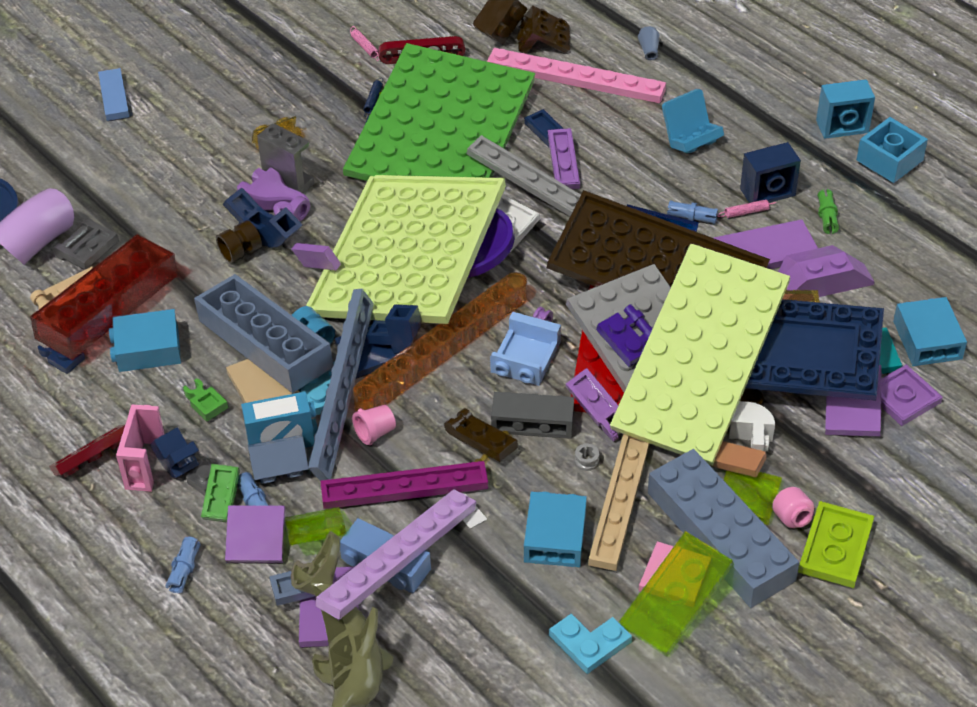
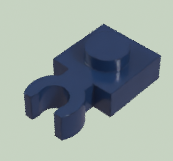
M52 337L47 338L48 345H50L49 348L38 346L39 354L47 357L50 365L65 374L71 372L85 359L83 352L66 342L58 346L57 341Z

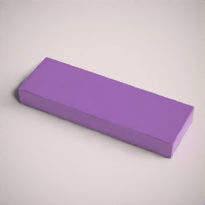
M571 128L548 130L554 179L570 189H580Z

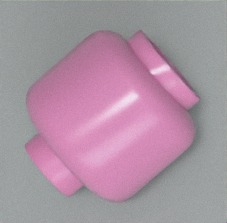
M788 487L781 490L776 495L772 505L774 514L788 528L793 529L807 525L812 519L815 508L813 501L797 487Z

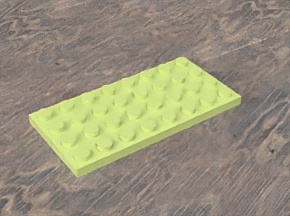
M690 244L610 424L611 430L681 455L694 448L709 465L713 466L789 285L790 276Z

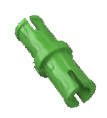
M823 189L817 195L820 204L818 213L823 222V231L830 234L829 226H831L832 234L839 230L836 217L838 209L834 204L833 192L827 189L826 197Z

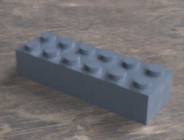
M236 274L194 298L199 321L291 393L321 376L334 365L329 342Z
M694 448L649 473L648 494L702 555L711 558V565L750 608L796 582L799 561Z

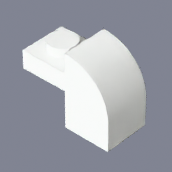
M739 401L730 423L729 439L751 440V448L768 451L769 442H773L775 429L773 415L759 404Z

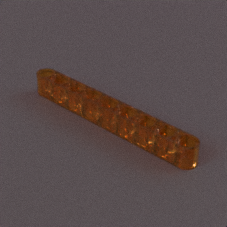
M518 272L506 275L452 314L448 324L437 325L358 382L353 388L355 411L357 412L360 408L367 410L387 405L523 305L527 300L526 276Z

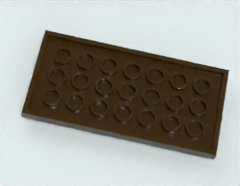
M583 190L547 262L546 268L598 287L655 264L671 287L690 244L764 268L768 267L770 259Z

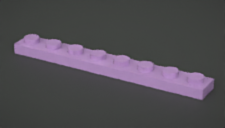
M453 489L318 595L315 606L340 620L475 510L476 501Z

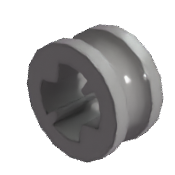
M589 443L578 446L575 451L576 466L584 471L594 470L599 464L598 448ZM586 455H590L592 458L584 459L583 456L586 458Z

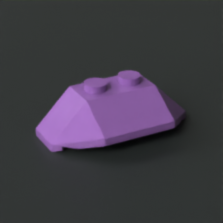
M833 245L786 255L778 271L790 276L789 285L783 296L785 300L805 301L874 285V280L865 264Z

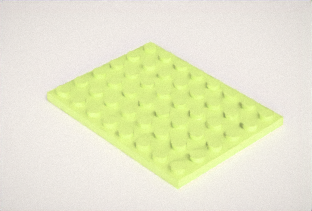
M370 176L333 250L341 265L337 270H323L306 306L312 307L321 317L346 319L348 304L351 301L353 290L363 288L374 303L370 320L385 321L393 305L399 304L418 305L421 323L448 324L505 190V179Z

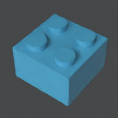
M867 79L821 85L816 121L824 139L869 133L875 96Z
M889 117L860 139L856 160L895 183L924 160L928 139Z

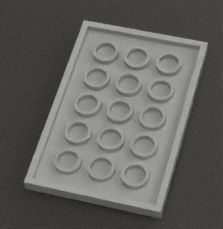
M655 264L570 297L566 302V306L623 392H625L637 363L628 367L597 332L596 328L600 322L616 313H619L624 320L627 319L628 316L624 309L630 304L636 310H640L645 315L644 319L647 323L654 327L671 289ZM637 326L632 328L638 336L643 335Z

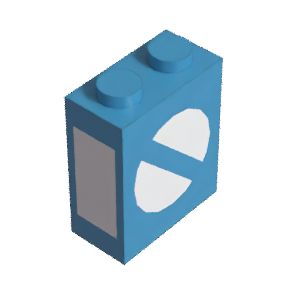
M306 391L241 404L248 445L302 435L305 448L314 446V435L317 433L318 427L316 419L311 418L316 417L314 402H308Z

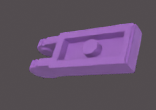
M586 368L567 382L565 387L598 426H601L604 433L614 442L619 437L616 431L611 430L607 420L615 415L618 405Z

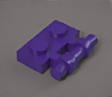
M631 304L624 309L628 316L627 319L624 320L619 313H616L600 322L596 328L597 332L628 367L639 361L653 329L644 319L645 315L640 310H636ZM637 326L643 335L638 336L632 328Z

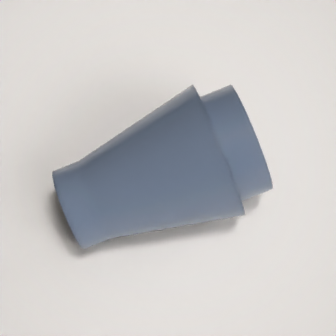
M651 26L642 28L638 35L639 43L647 60H655L658 57L660 34L656 28Z

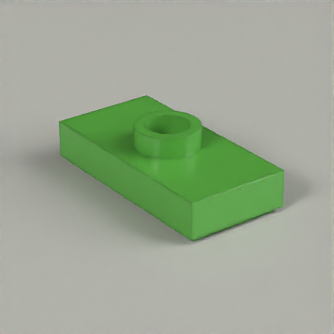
M211 464L201 513L202 519L227 522L228 506H233L240 474L239 467Z

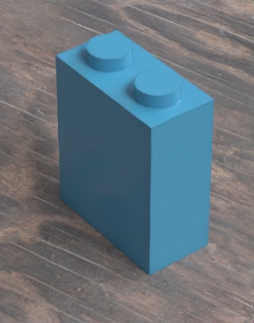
M947 297L897 304L893 322L912 366L963 359L967 341Z
M175 309L113 317V328H109L110 342L114 343V347H110L111 361L117 362L119 372L181 364L179 331Z
M531 491L524 540V563L580 568L587 496Z

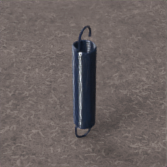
M376 80L373 82L363 109L365 112L364 117L371 114L383 87L381 81Z

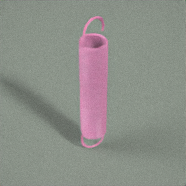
M355 28L351 32L350 29L351 37L371 58L379 57L378 50L359 30Z
M767 200L728 207L725 208L724 212H721L725 213V215L718 217L727 216V218L769 210V205L777 202L768 203Z

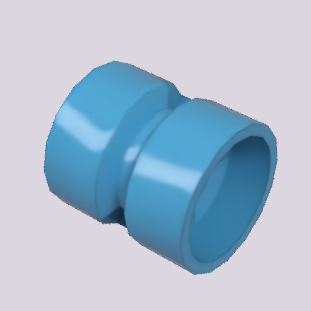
M303 306L292 314L293 317L331 345L336 334L335 329L312 307Z

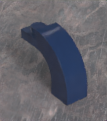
M240 188L223 203V206L239 222L238 224L249 220L255 226L260 235L262 245L266 247H279L303 226L287 207L277 215L269 214L243 188Z

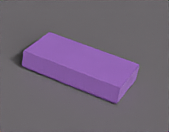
M296 243L291 249L304 267L337 270L341 265L329 246Z

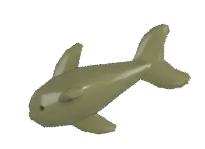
M330 531L320 551L311 563L303 564L299 560L294 563L291 571V584L295 589L317 597L333 584L340 552L339 536ZM357 607L353 608L340 620L321 610L328 638L329 657L314 654L312 658L314 673L323 683L333 686L334 695L331 707H366L379 692L383 671L389 669L393 662V655L380 648L376 639L378 609L372 607L367 620Z

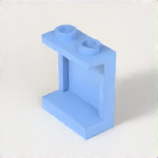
M512 312L509 317V330L498 351L492 352L490 356L491 372L500 376L517 379L524 383L540 386L561 343V325Z

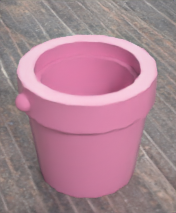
M387 405L367 410L360 408L352 416L353 427L357 436L364 444L369 446L396 427L395 417Z

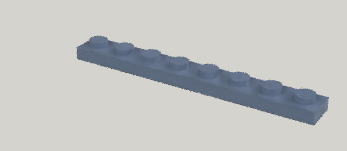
M363 288L353 290L351 301L348 304L346 321L343 324V332L337 347V356L332 367L330 384L326 390V399L320 414V423L315 434L312 454L309 458L308 468L320 481L329 480L332 476L374 305Z

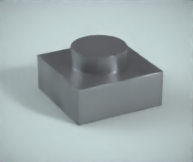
M206 460L186 476L187 483L204 496L211 469V463Z

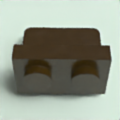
M488 0L474 20L473 26L504 45L528 8L519 0Z
M532 5L517 25L519 27L517 36L518 51L527 54L536 41L539 40L559 51L568 53L570 50L569 24L564 19L557 18L546 10Z

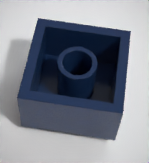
M789 142L744 153L740 190L749 203L767 200L768 203L796 196L801 160Z

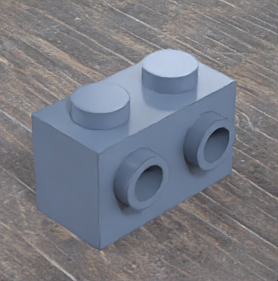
M302 435L247 445L254 480L260 479V483L277 480L276 476L287 474V478L304 475L303 470L309 469Z

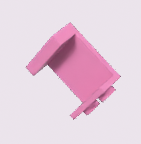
M131 405L116 454L125 490L152 492L154 480L147 451L143 449L144 443L151 444L155 439L165 434L158 406Z

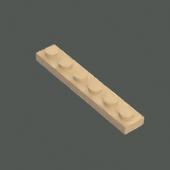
M623 434L591 548L589 566L613 571L617 570L650 443Z

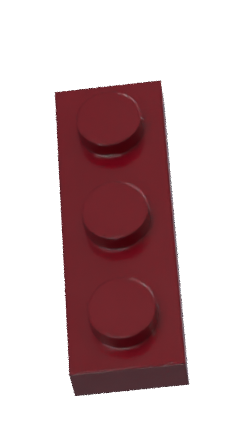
M125 425L116 426L50 465L49 467L53 474H63L64 477H68L79 470L78 465L87 460L88 463H91L102 457L101 451L110 447L113 450L119 447Z

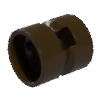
M249 220L234 226L233 230L228 229L216 235L217 246L224 259L230 264L243 258L244 253L251 254L262 248L260 235Z

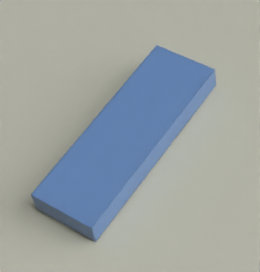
M121 68L98 72L106 120L128 118L129 111Z

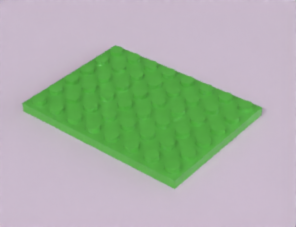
M406 43L343 167V175L368 181L370 176L375 175L492 178L495 171L467 155V148L482 135L505 149L535 81V73Z

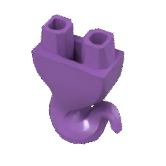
M258 168L252 174V184L242 181L237 185V191L243 188L263 210H273L275 215L287 207L301 221L310 210V202L307 196L287 187L280 173L273 168H269L267 171Z

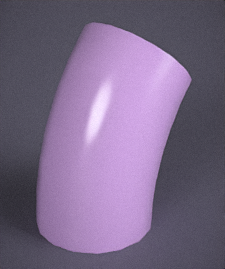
M49 188L34 195L0 222V244L25 265L48 243L71 228L74 222V211L70 201L57 189Z

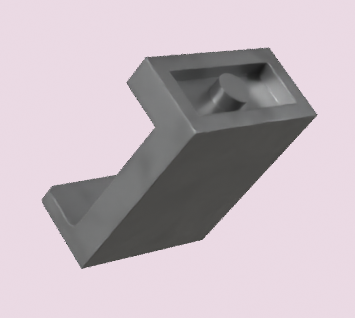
M274 123L257 135L262 170L275 169L280 173L287 187L303 194L314 185V177L303 172L301 152L309 146L308 140Z

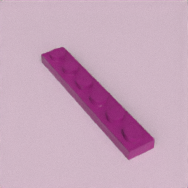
M484 461L320 481L323 509L443 495L450 493L453 489L458 492L488 489Z

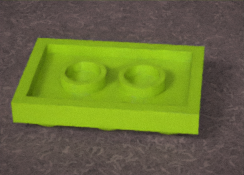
M819 501L801 557L798 573L854 588L875 516Z

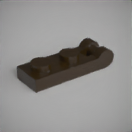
M466 408L459 411L455 419L450 418L444 423V428L448 434L498 462H501L518 448L517 439L476 418Z

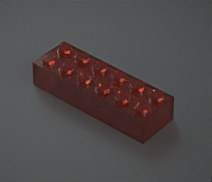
M138 234L30 316L34 338L73 360L106 334L109 328H113V317L131 314L177 277L175 254Z

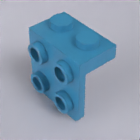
M695 89L663 103L662 111L671 148L683 151L684 153H691L696 151L697 147L716 142V139L724 136L722 126L709 123L702 90Z

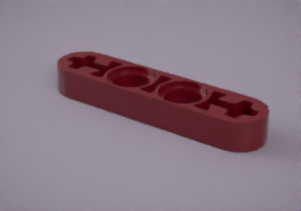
M458 36L387 41L382 43L378 49L379 59L385 64H396L401 55L398 54V50H401L402 53L406 43L425 48L436 46L439 48L438 51L463 56L466 51L464 40Z

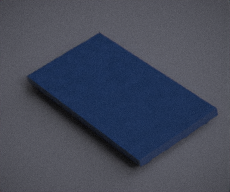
M782 299L745 388L876 401L884 308Z

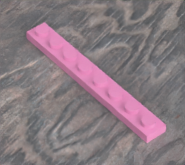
M494 48L487 60L490 63L534 72L537 79L655 103L661 102L666 90V82L655 79H647L505 49Z

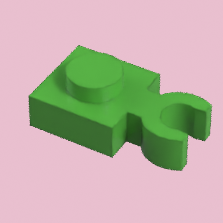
M197 378L194 380L196 389L191 390L186 385L183 387L184 395L190 400L191 407L206 422L228 409L227 401L213 387L204 390L202 381Z

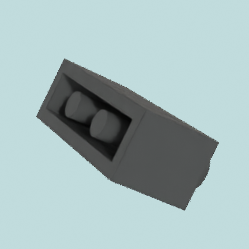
M494 392L491 426L509 435L572 439L574 397Z

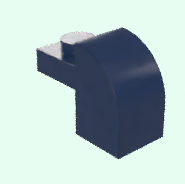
M394 304L385 321L374 320L366 334L367 343L391 345L393 353L407 350L421 328V316L418 305Z
M178 427L155 439L150 444L161 465L173 478H177L199 465L194 456L199 451L194 441L187 444Z

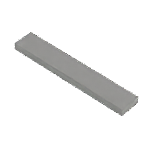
M482 135L467 148V155L568 216H571L581 194Z

